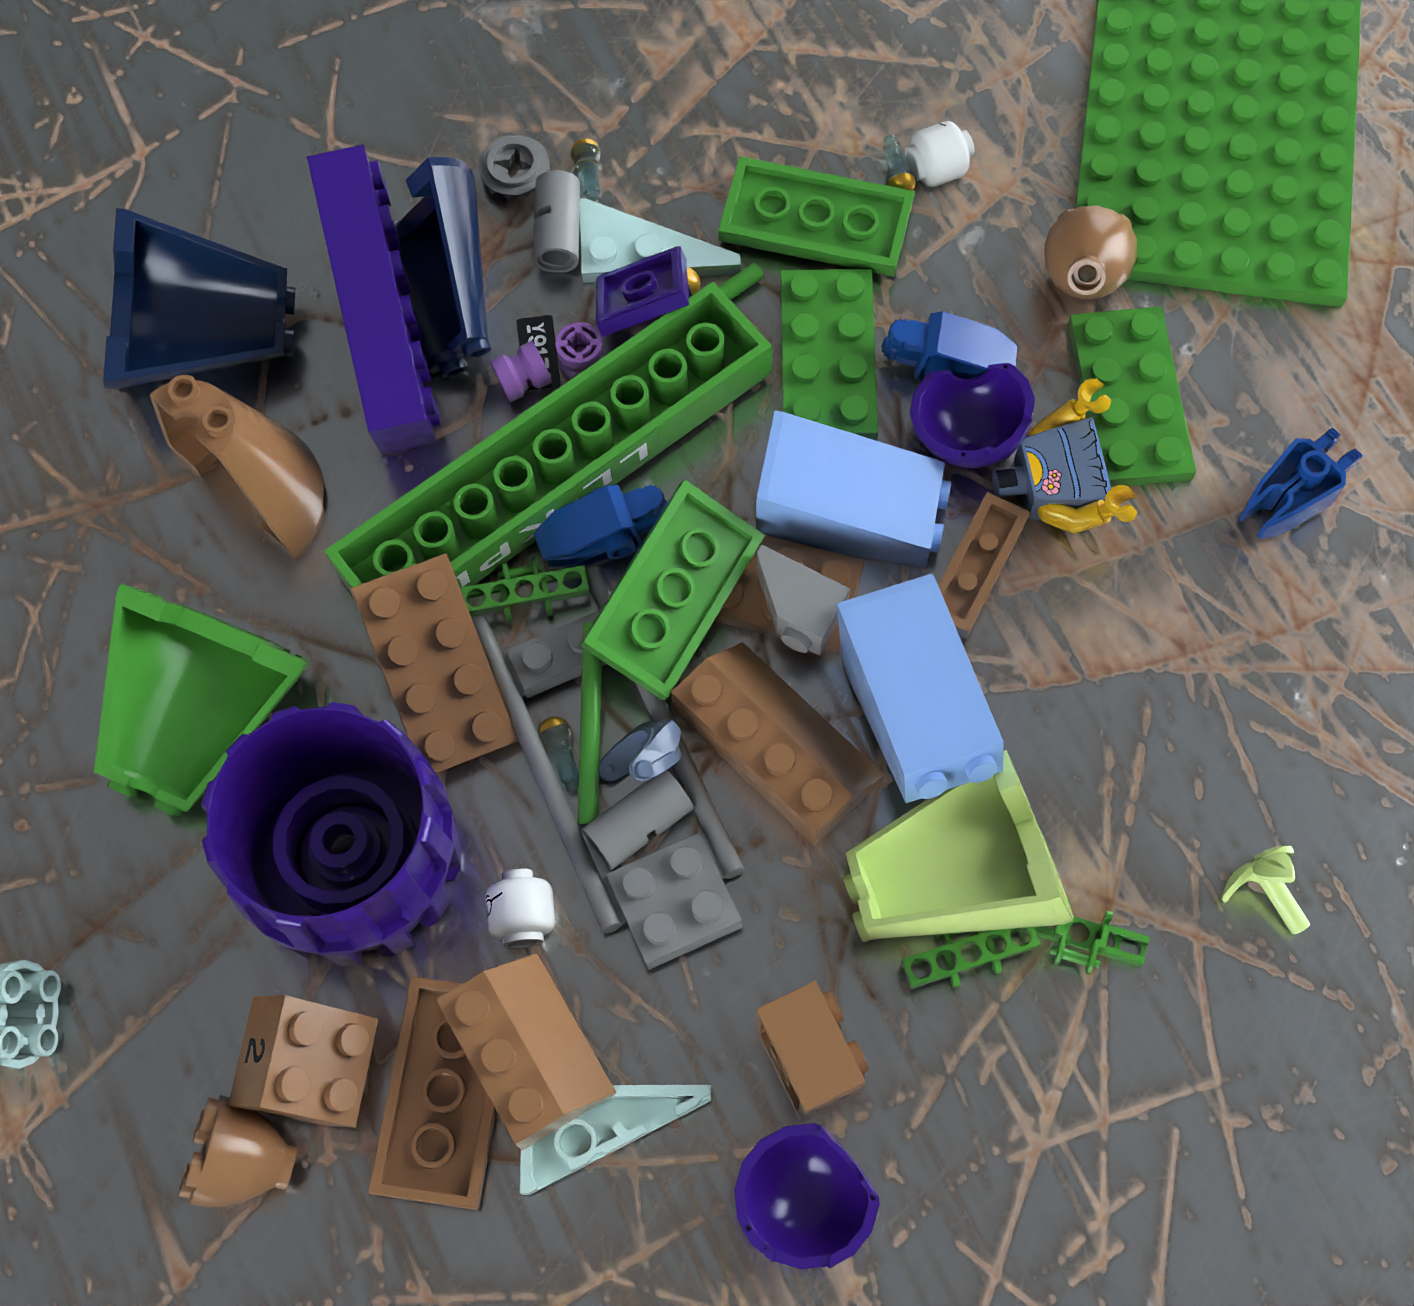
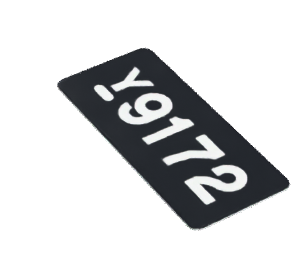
M545 315L518 319L519 346L529 341L534 342L552 380L551 384L541 389L560 387L561 381L553 317ZM532 385V386H530L529 389L526 390V391H533V390H540V389H538V388H536V387H533V385Z

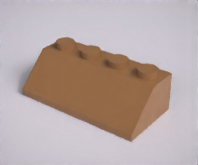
M743 642L706 658L671 691L673 711L814 847L885 778V775Z

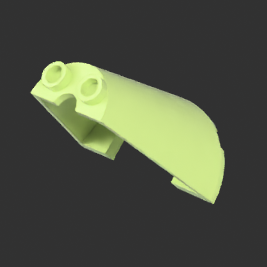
M1007 750L1003 751V772L994 774L986 781L980 783L969 782L948 789L935 798L925 800L846 852L850 874L843 876L853 904L859 905L860 911L853 913V920L864 943L882 938L1064 925L1074 921L1073 913L1055 864Z

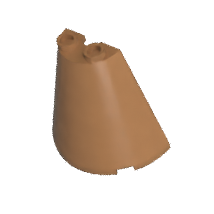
M190 375L176 376L168 384L153 391L150 394V398L167 445L200 475L219 459L264 519L259 524L263 532L297 561L313 542L325 512L323 507L325 488L323 474L315 456L306 443L283 425L212 384L196 380Z

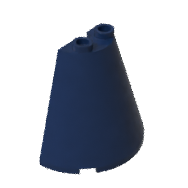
M428 157L406 179L412 198H423L401 220L393 222H395L401 244L399 252L403 266L406 268L411 288V294L407 295L410 296L421 332V338L413 339V341L420 340L430 374L441 372L443 378H449L465 372L469 368L467 360L483 356L491 350L488 339L476 186L473 172L468 169L466 162L451 157Z
M116 208L113 245L115 273L110 336L106 337L103 376L105 389H120L172 379L180 375H193L282 358L283 356H292L294 329L285 328V314L294 315L296 288L287 286V268L130 210Z

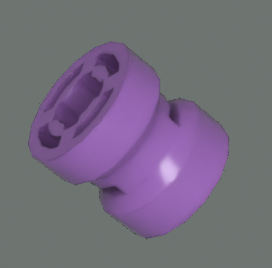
M570 323L563 327L556 337L555 345L560 371L566 381H570L604 357L601 335L594 326L588 323Z
M533 341L519 346L515 356L511 355L508 357L502 354L490 360L510 403L522 398L524 392L532 385L541 389L552 383L549 372Z

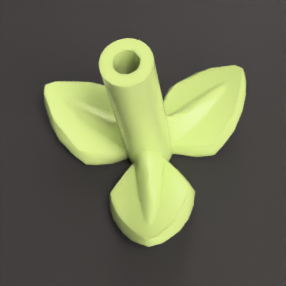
M1292 846L1272 847L1258 853L1253 857L1255 859L1253 862H1246L1238 867L1228 879L1221 898L1225 904L1240 886L1246 882L1253 881L1262 886L1291 934L1300 933L1310 926L1306 916L1285 885V883H1292L1295 880L1294 866L1290 858L1294 856Z

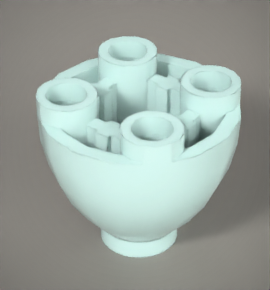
M27 960L10 961L0 964V1066L20 1069L35 1063L41 1056H50L55 1051L59 1040L56 1025L59 1014L58 996L61 991V980L55 971L44 970L39 964Z

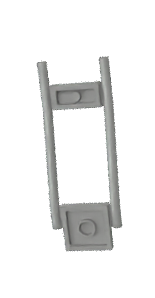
M595 566L586 571L588 585L601 610L613 590L602 568ZM597 611L506 650L507 654L504 655L498 646L486 617L483 615L475 616L472 618L517 738L604 934L612 933L627 923L646 967L650 970L743 928L742 920L723 879H730L740 875L744 871V867L719 818L682 736L679 741L682 757L673 766L686 794L694 806V812L704 834L700 835V833H697L607 873L603 879L599 874L522 699L525 695L527 698L582 675V647L579 644L583 639V623L593 622L598 615ZM636 684L653 721H674L665 699H659Z

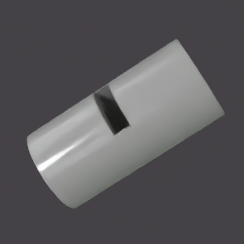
M551 170L540 174L535 181L533 262L539 269L550 273L571 271L579 263L580 181L572 173Z
M666 770L660 775L645 781L584 826L582 832L602 861L613 870L649 843L647 838L649 833L652 832L655 836L660 835L692 811L694 806L678 781Z

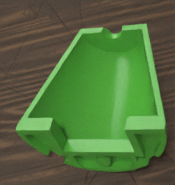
M120 583L115 598L94 773L110 779L107 785L110 789L132 797H137L139 790L145 791L156 799L153 804L155 808L182 817L184 811L189 812L205 793L207 783L215 780L228 757L226 750L242 733L248 735L262 724L305 672L309 660L298 654L295 656L289 654L290 649L188 606L165 601L163 597Z

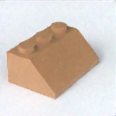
M537 953L485 970L436 999L514 1144L522 1151L616 1094L613 1085Z

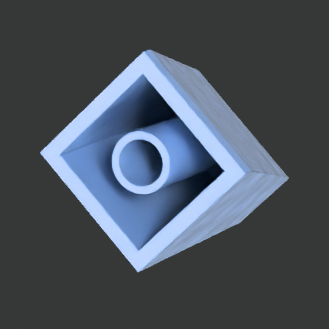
M774 411L756 498V529L769 536L834 553L926 569L929 553H939L944 524L935 523L937 508L944 510L947 508L951 481L942 480L945 466L943 461L792 414Z
M931 573L837 603L842 666L905 803L921 798H935L948 789L969 782L980 783L990 779L994 774L1003 772V739L933 574Z

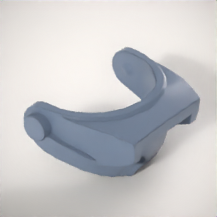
M673 720L648 721L631 730L599 761V778L605 781H614L630 772L633 779L644 782L669 769L682 757L679 747L681 730Z

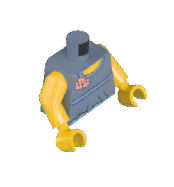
M1093 378L1085 380L1078 389V401L1070 399L1030 429L1029 434L1017 448L1014 457L1015 467L993 470L992 482L997 497L1022 495L1025 510L1031 512L1030 519L1042 520L1048 525L1072 534L1110 522L1112 516H1115L1122 522H1130L1135 519L1137 510L1132 505H1124L1122 507L1120 505L1125 500L1135 498L1136 494L1125 485H1117L1111 488L1093 417L1086 418L1085 414L1089 410L1094 413H1103L1110 407L1111 399L1107 395H1102L1093 402L1090 401L1093 393L1103 388L1104 384L1101 381Z

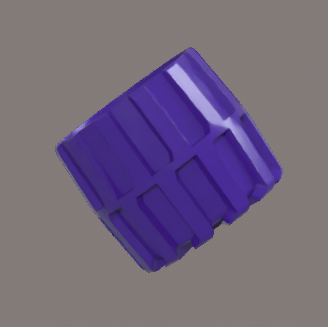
M331 702L327 707L301 710L293 706L273 713L272 720L248 735L242 733L226 750L228 757L215 780L207 783L201 806L207 812V836L203 838L202 845L207 863L221 883L227 888L228 897L243 917L265 936L305 958L309 953H314L326 957L339 966H361L363 952L378 949L383 957L396 956L414 945L410 931L419 923L430 927L440 920L451 902L445 887V881H454L461 868V844L443 783L423 754L406 734L387 719L378 722L366 717L355 705ZM354 836L352 847L347 852L332 854L334 847L343 839Z

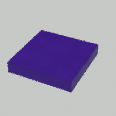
M681 246L652 255L596 278V325L602 337L689 305L687 259Z

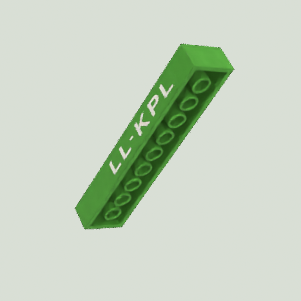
M711 282L689 297V305L663 315L325 549L324 552L335 573L349 591L352 587L445 553L448 555L459 587L473 586L499 568L502 563H506L536 541L534 533L552 512L588 495L597 488L617 484L769 376L772 364V345L714 282Z

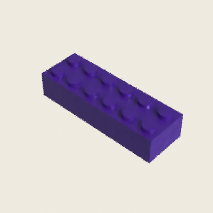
M364 144L307 156L368 433L381 455L437 443L434 428L442 427L440 414L430 386L424 387L425 383L432 382L420 340L413 341V339L421 338V332L410 296L407 295L411 294V288L406 268L403 266L399 252L401 244L390 212V196L385 178L382 176L379 161H369Z

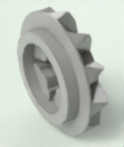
M507 135L494 140L484 149L479 159L481 181L488 186L492 195L496 193L503 194L508 201L513 195H523L527 199L530 191L535 189L536 178L540 174L550 171L549 156L545 148L535 139L524 135ZM517 157H519L522 169L517 171L516 176L510 178L508 169L513 167Z

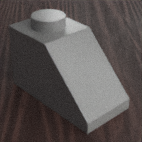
M761 544L757 551L756 573L776 634L780 635L781 640L793 650L801 653H806L809 650L820 656L838 625L837 603L849 600L850 588Z

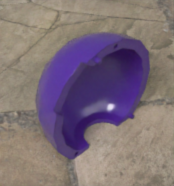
M1010 363L988 365V369L984 374L971 379L958 378L950 370L931 371L924 377L913 393L910 417L915 434L921 444L935 458L951 466L980 468L996 464L1010 457L1030 432L1035 396L1029 380Z
M817 1123L784 1126L759 1140L743 1160L734 1189L737 1219L750 1244L771 1262L775 1261L798 1269L827 1266L831 1268L853 1256L872 1233L880 1205L877 1191L856 1161L828 1129Z

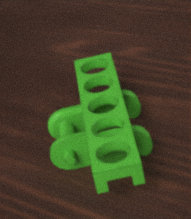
M533 557L531 559L532 565L508 569L507 564L502 563L503 572H498L500 581L467 586L460 589L471 617L504 611L506 623H512L510 611L512 606L544 601L546 614L549 616L553 615L551 602L590 595L585 566L544 572L543 564L537 565L536 558ZM582 579L581 585L575 589L567 588L563 583L565 580ZM557 582V589L549 593L548 584ZM521 583H529L533 586L534 591L529 597L522 598L515 593L516 587ZM501 593L502 602L494 601L491 598V594ZM485 595V601L480 606L473 607L467 603V598Z
M1107 910L1104 913L1101 924L1073 916L1074 921L1064 925H1055L1054 930L1044 926L1034 927L1037 936L1058 942L1057 947L1051 946L1050 954L1055 955L1053 964L1058 965L1061 959L1085 966V974L1088 975L1091 974L1093 967L1099 968L1101 961L1096 959L1097 954L1142 967L1145 963V953L1150 941L1149 936L1109 925L1113 918V912ZM1073 924H1081L1086 927L1088 931L1086 941L1076 942L1070 937L1069 929ZM1026 929L1020 930L1022 932L1029 933ZM1099 932L1098 938L1095 940V935ZM1109 934L1114 940L1113 947L1106 946ZM1124 939L1135 941L1139 947L1138 955L1120 950L1121 941ZM1065 945L1089 951V953L1086 955L1065 948Z
M1034 927L989 930L983 933L982 931L972 932L973 936L953 943L950 937L965 932L934 934L936 940H942L943 946L901 960V965L905 970L910 989L947 977H951L950 983L952 988H957L961 986L959 972L992 962L991 968L995 975L1002 973L1000 960L1038 948L1041 943ZM1026 929L1030 934V941L1021 945L1013 943L1010 934ZM1002 937L1006 945L1005 950L997 952L992 939ZM966 943H973L979 947L981 956L976 962H968L962 957L961 948ZM951 954H953L956 958V965L954 964ZM937 957L941 958L945 970L937 965ZM925 961L929 962L931 966L930 975L918 978L912 973L911 966Z

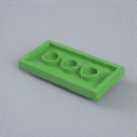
M739 156L718 229V241L853 269H872V273L895 277L915 191Z
M872 269L781 270L783 412L877 441L878 413Z
M1162 306L1071 314L1068 321V329L1079 387L1085 380L1091 378L1098 379L1104 386L1101 390L1093 393L1090 401L1093 402L1102 395H1107L1111 399V404L1107 411L1094 413L1089 410L1085 413L1086 418L1093 417L1111 488L1117 485L1137 486L1191 481L1196 474V468Z
M683 480L674 491L579 646L659 699L664 700L668 698L765 534L687 480Z

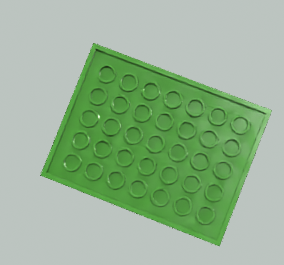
M1097 0L1074 209L1098 205L1114 210L1118 214H1123L1129 218L1132 230L1137 238V258L1127 280L1342 308L1348 295L1362 0ZM1084 265V266H1090L1091 269H1095V268H1094L1093 266H1091V265Z

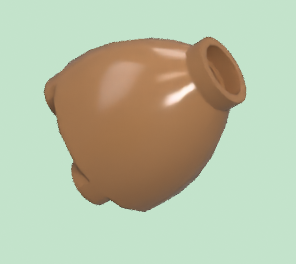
M1098 205L1078 207L1062 212L1058 220L1050 228L1044 244L1045 267L1055 286L1066 295L1081 300L1100 299L1115 292L1129 278L1137 258V238L1132 230L1129 218L1123 214H1118L1114 210ZM1084 265H1091V266H1093L1095 269H1091L1090 266H1084Z
M219 1095L217 1099L208 1097L204 1110H201L193 1137V1143L202 1144L200 1153L193 1152L190 1164L187 1163L178 1196L189 1198L188 1204L221 1207L246 1202L272 1188L285 1190L293 1170L297 1146L286 1144L277 1129L262 1114L231 1107L228 1105L229 1097Z

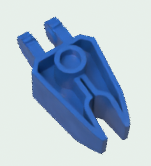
M944 311L931 313L926 323L915 320L907 321L906 318L904 320L901 318L898 321L895 320L889 328L888 336L884 338L881 345V352L884 353L883 356H886L892 362L896 360L897 363L914 366L913 377L920 383L931 371L950 370L958 378L971 379L984 374L988 369V365L1010 363L1015 366L1018 348L1012 340L997 328Z
M1333 427L1315 442L1307 438H1295L1260 480L1240 513L1239 520L1241 522L1245 521L1260 509L1271 511L1275 508L1273 511L1274 515L1264 523L1256 536L1259 539H1267L1284 534L1330 507L1346 486V473L1361 460L1363 455L1354 448L1350 452H1346L1337 463L1332 460L1325 452L1330 451L1337 444L1341 436Z
M651 484L649 486L644 485L643 489L639 487L625 494L622 493L618 485H606L552 512L534 533L543 560L547 561L550 569H566L582 565L587 568L611 559H621L637 551L643 543L640 534L651 530L666 506L667 501L664 499V493L656 485L651 486Z

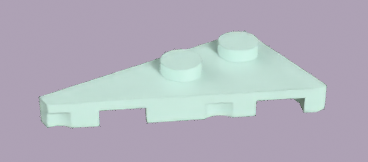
M580 199L583 283H596L597 276L676 246H681L687 259V267L696 271L699 277L735 275L741 271L740 254L589 199Z
M613 1085L616 1091L615 1095L523 1151L521 1150L520 1194L531 1195L712 1101L711 1085Z

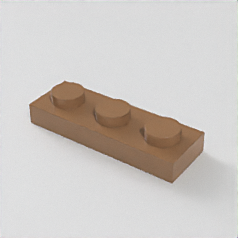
M989 492L983 498L938 584L959 636L965 639L970 634L1031 514L1030 511Z

